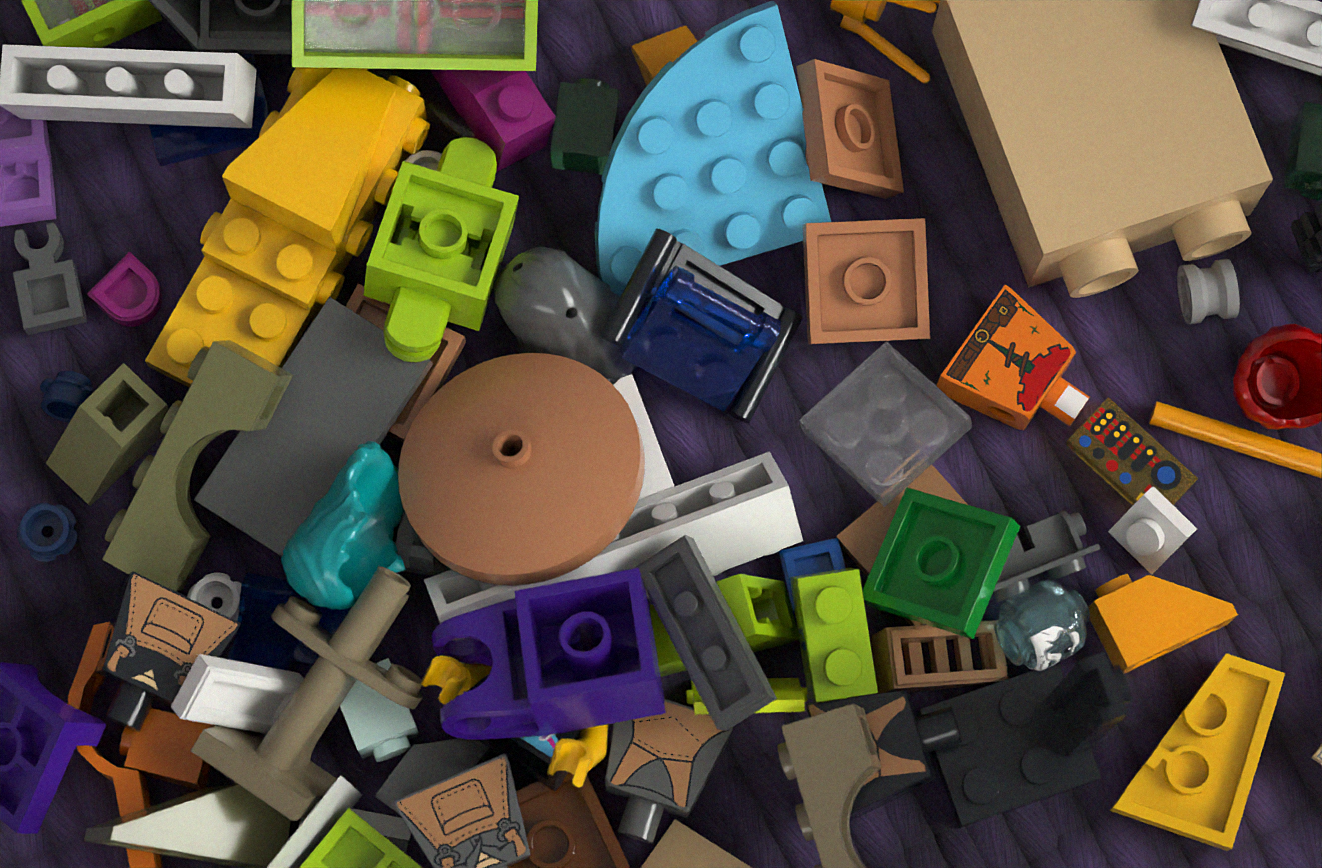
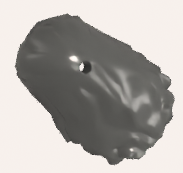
M542 246L532 248L518 254L506 265L494 281L495 303L504 321L518 340V352L520 354L545 353L566 357L589 366L613 385L620 378L631 375L632 370H635L640 364L644 341L638 334L643 331V323L636 318L622 346L614 345L603 339L600 334L620 296L611 291L610 285L583 268L569 257L565 251Z

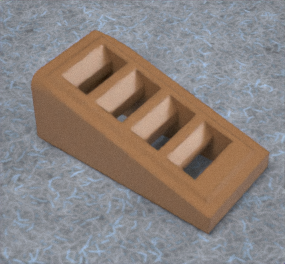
M1000 620L981 621L974 636L978 637L982 670L973 669L970 639L929 625L889 627L873 634L871 646L878 694L897 691L913 693L986 685L1008 679ZM946 640H953L956 672H950ZM928 642L932 673L925 674L921 648V643ZM901 645H903L904 658H905V666H906V674H907V675H905L904 662H903V654H902V647H901Z

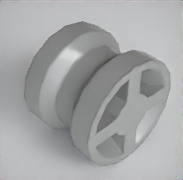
M1230 259L1215 260L1211 267L1200 269L1194 264L1179 266L1177 273L1178 296L1181 311L1187 324L1201 323L1209 315L1217 314L1223 319L1236 318L1238 316L1240 308L1239 288L1236 273Z

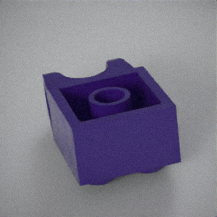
M639 568L514 591L515 598L445 620L432 632V646L437 656H449L459 662L484 664L492 668L489 676L480 686L464 692L454 700L446 703L440 710L442 729L451 736L469 740L546 736L666 713L650 605ZM456 638H458V639L466 638V639H463V640L452 641L453 639H456Z

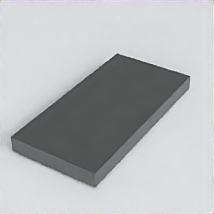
M329 297L282 367V369L293 374V377L267 428L255 431L240 430L194 500L282 557L287 540L309 516L314 504L327 494L338 472L344 467L351 454L358 449V445L367 441L381 444L433 363L429 359L421 362H406L395 357L386 348L384 331Z

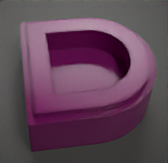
M130 252L87 293L90 300L113 321L128 327L140 326L149 322L158 313L162 304V290L156 277Z

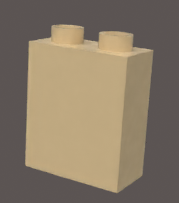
M940 0L932 34L1028 287L1063 276L1070 297L1090 296L1120 285L1138 273L1139 270L1132 253L1176 240L1183 260L1193 261L1230 249L1251 235V230L1245 216L1251 214L1273 178L1216 35L1191 27L1199 0Z

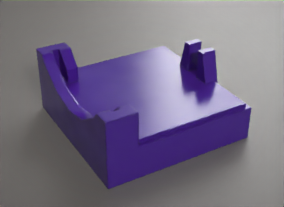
M0 662V820L16 833L38 834L76 745L97 746L107 724L97 717L68 705L50 693L40 683L38 677L39 670L33 665Z

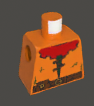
M1004 285L940 375L935 388L943 396L1023 431L1040 407L1070 427L1090 398V396L1061 377L1076 354L1074 347L1007 285Z

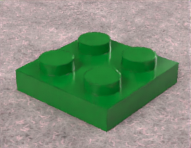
M906 487L863 587L864 603L869 607L974 639L1020 525L1011 517Z

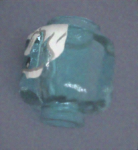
M1042 580L1028 587L1022 593L1004 601L1000 606L999 621L994 624V631L1001 649L1013 664L1017 666L1024 664L1029 669L1043 671L1077 653L1085 645L1087 637L1085 623L1090 621V612L1086 602L1076 590L1070 589L1067 591L1055 581Z

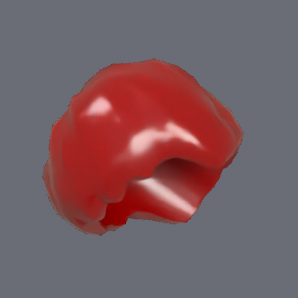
M1298 324L1272 326L1265 334L1254 338L1247 344L1244 353L1238 360L1233 378V395L1245 417L1260 423L1264 428L1273 430L1284 428L1297 430L1322 422L1321 333H1314L1310 328Z

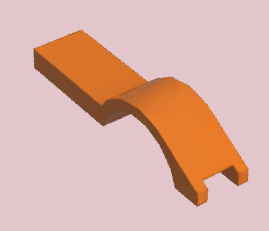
M110 622L93 626L68 695V705L89 715L94 695L106 679V677L96 672V668ZM76 745L78 752L107 779L114 781L120 817L152 806L147 778L139 771L116 767L104 759L96 746ZM126 848L130 868H164L161 854Z

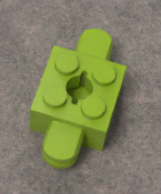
M463 137L452 140L444 149L436 171L402 161L367 263L363 296L390 304L384 323L383 335L385 345L395 357L406 362H421L430 359L438 350L447 322L477 331L480 330L494 287V281L497 278L513 229L519 196L492 188L497 170L496 156L486 143L476 138Z

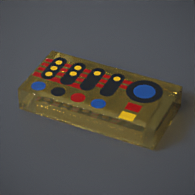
M1109 397L1076 430L1065 444L1131 505H1134L1154 486L1174 506L1198 480L1190 470Z

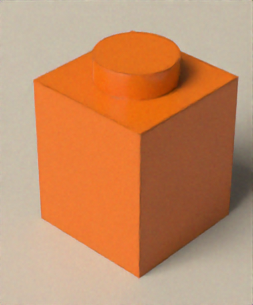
M151 708L140 732L124 728L119 752L120 755L127 756L124 764L127 769L137 770L146 777L201 790L206 788L212 765L191 752V749L203 729L217 726L180 719L177 714Z

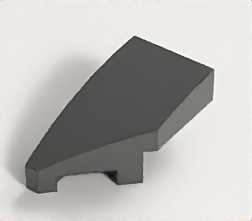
M462 738L413 745L378 790L375 797L399 814L394 801L480 765L492 749L479 740Z

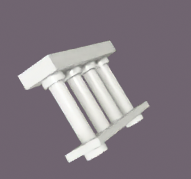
M1199 0L1191 27L1215 34L1220 44L1322 76L1321 1Z

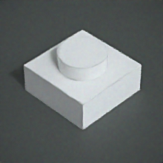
M1152 486L1108 532L1152 575L1197 528Z

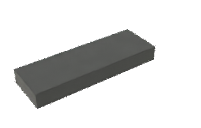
M682 536L635 567L639 568L645 590L717 729L727 731L777 699L692 537Z

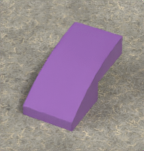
M0 106V227L57 219L47 120L21 119Z

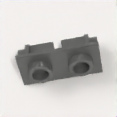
M1065 510L1057 512L1056 515L1025 526L1024 530L1032 549L1024 552L1018 535L1016 536L994 588L993 594L997 602L1030 590L1031 587L1027 578L1048 570L1051 579L1055 580L1086 568L1082 556L1100 550L1099 544L1083 547L1080 536L1086 534V526L1082 516L1078 512L1068 514Z

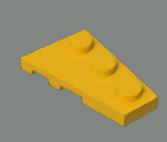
M1226 653L1109 811L1226 851L1231 850L1285 673Z

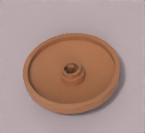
M545 353L512 354L482 362L460 373L443 385L421 408L410 426L401 449L398 468L399 493L407 518L421 542L434 557L453 571L480 582L496 585L539 583L560 577L589 562L601 553L621 532L634 511L642 489L645 472L644 447L639 428L629 405L615 386L600 373L578 361L558 355Z

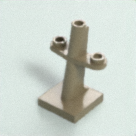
M379 566L334 635L319 624L323 614L316 607L310 605V603L291 596L286 604H278L271 615L272 619L320 656L267 734L225 726L203 729L191 752L290 820L296 821L308 817L337 780V778L310 761L311 754L355 681L359 680L389 700L409 709H415L423 698L420 692L423 686L421 684L422 679L415 673L397 664H391L387 671L369 660L409 598L406 593L411 584L392 570Z

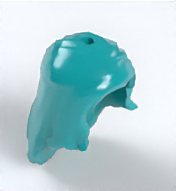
M367 441L358 445V449L351 454L344 467L338 472L327 494L314 504L309 516L299 525L284 547L281 561L287 581L310 605L328 607L331 610L350 608L355 604L379 566L392 570L395 573L406 570L404 562L398 554L397 546L393 541L394 528L398 526L404 513L399 493L398 468L392 463L390 456L381 449L378 443Z

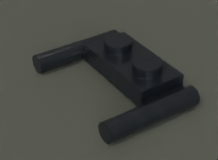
M656 228L600 336L614 345L622 346L648 297L742 356L752 357L755 360L728 411L737 420L750 423L803 317L797 312L781 306L780 303L685 244L680 243L672 234Z

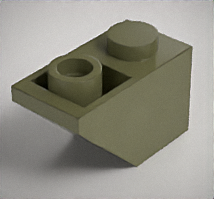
M123 363L79 406L46 464L91 506L163 435L160 432V427L169 407Z

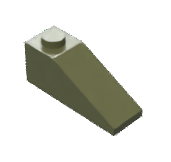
M235 782L234 785L210 786L86 828L85 841L239 868H267L288 842L291 820Z

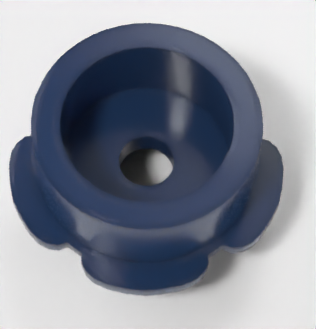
M60 371L55 379H44L40 385V390L44 393L41 408L49 416L70 423L79 406L95 391L92 388L91 380L73 371Z
M46 502L36 504L27 510L18 526L17 538L22 548L28 549L30 556L37 561H54L57 555L68 554L76 545L78 534L74 530L76 519L73 513L63 505L54 506ZM46 527H52L54 530L53 535L49 538L43 536V530Z

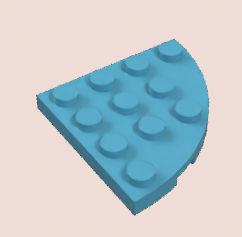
M773 0L742 11L704 33L705 37L690 46L673 63L669 61L659 71L627 114L612 144L602 174L603 186L598 206V219L595 222L596 264L599 279L610 285L611 291L621 296L656 228L672 234L680 243L685 244L721 266L803 241V224L831 222L822 183L810 180L809 167L805 158L806 140L802 116L804 110L778 5Z

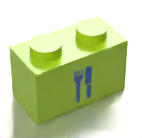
M845 568L790 577L808 698L817 703L878 693L859 569Z

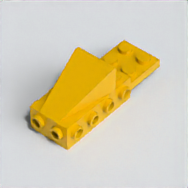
M295 68L287 91L291 94L281 112L273 110L269 114L261 128L259 138L230 163L222 175L231 199L222 214L216 211L211 215L202 231L200 243L204 245L201 249L204 258L145 359L148 367L190 388L193 381L188 378V371L198 352L204 346L210 348L213 341L225 340L233 341L280 368L284 366L309 322L314 321L329 297L334 300L338 297L345 276L342 274L352 256L358 257L366 247L373 231V224L371 222L381 204L388 205L402 161L408 158L410 153L413 155L417 154L428 135L430 123L427 120L424 99L419 97L421 93L414 85L392 75L389 76L388 80H385L367 71V68Z

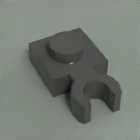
M54 222L47 224L49 240L41 249L29 247V240L23 229L16 230L14 236L17 251L30 266V269L13 272L23 328L28 335L87 322L76 265L73 260L57 262L64 249V240Z

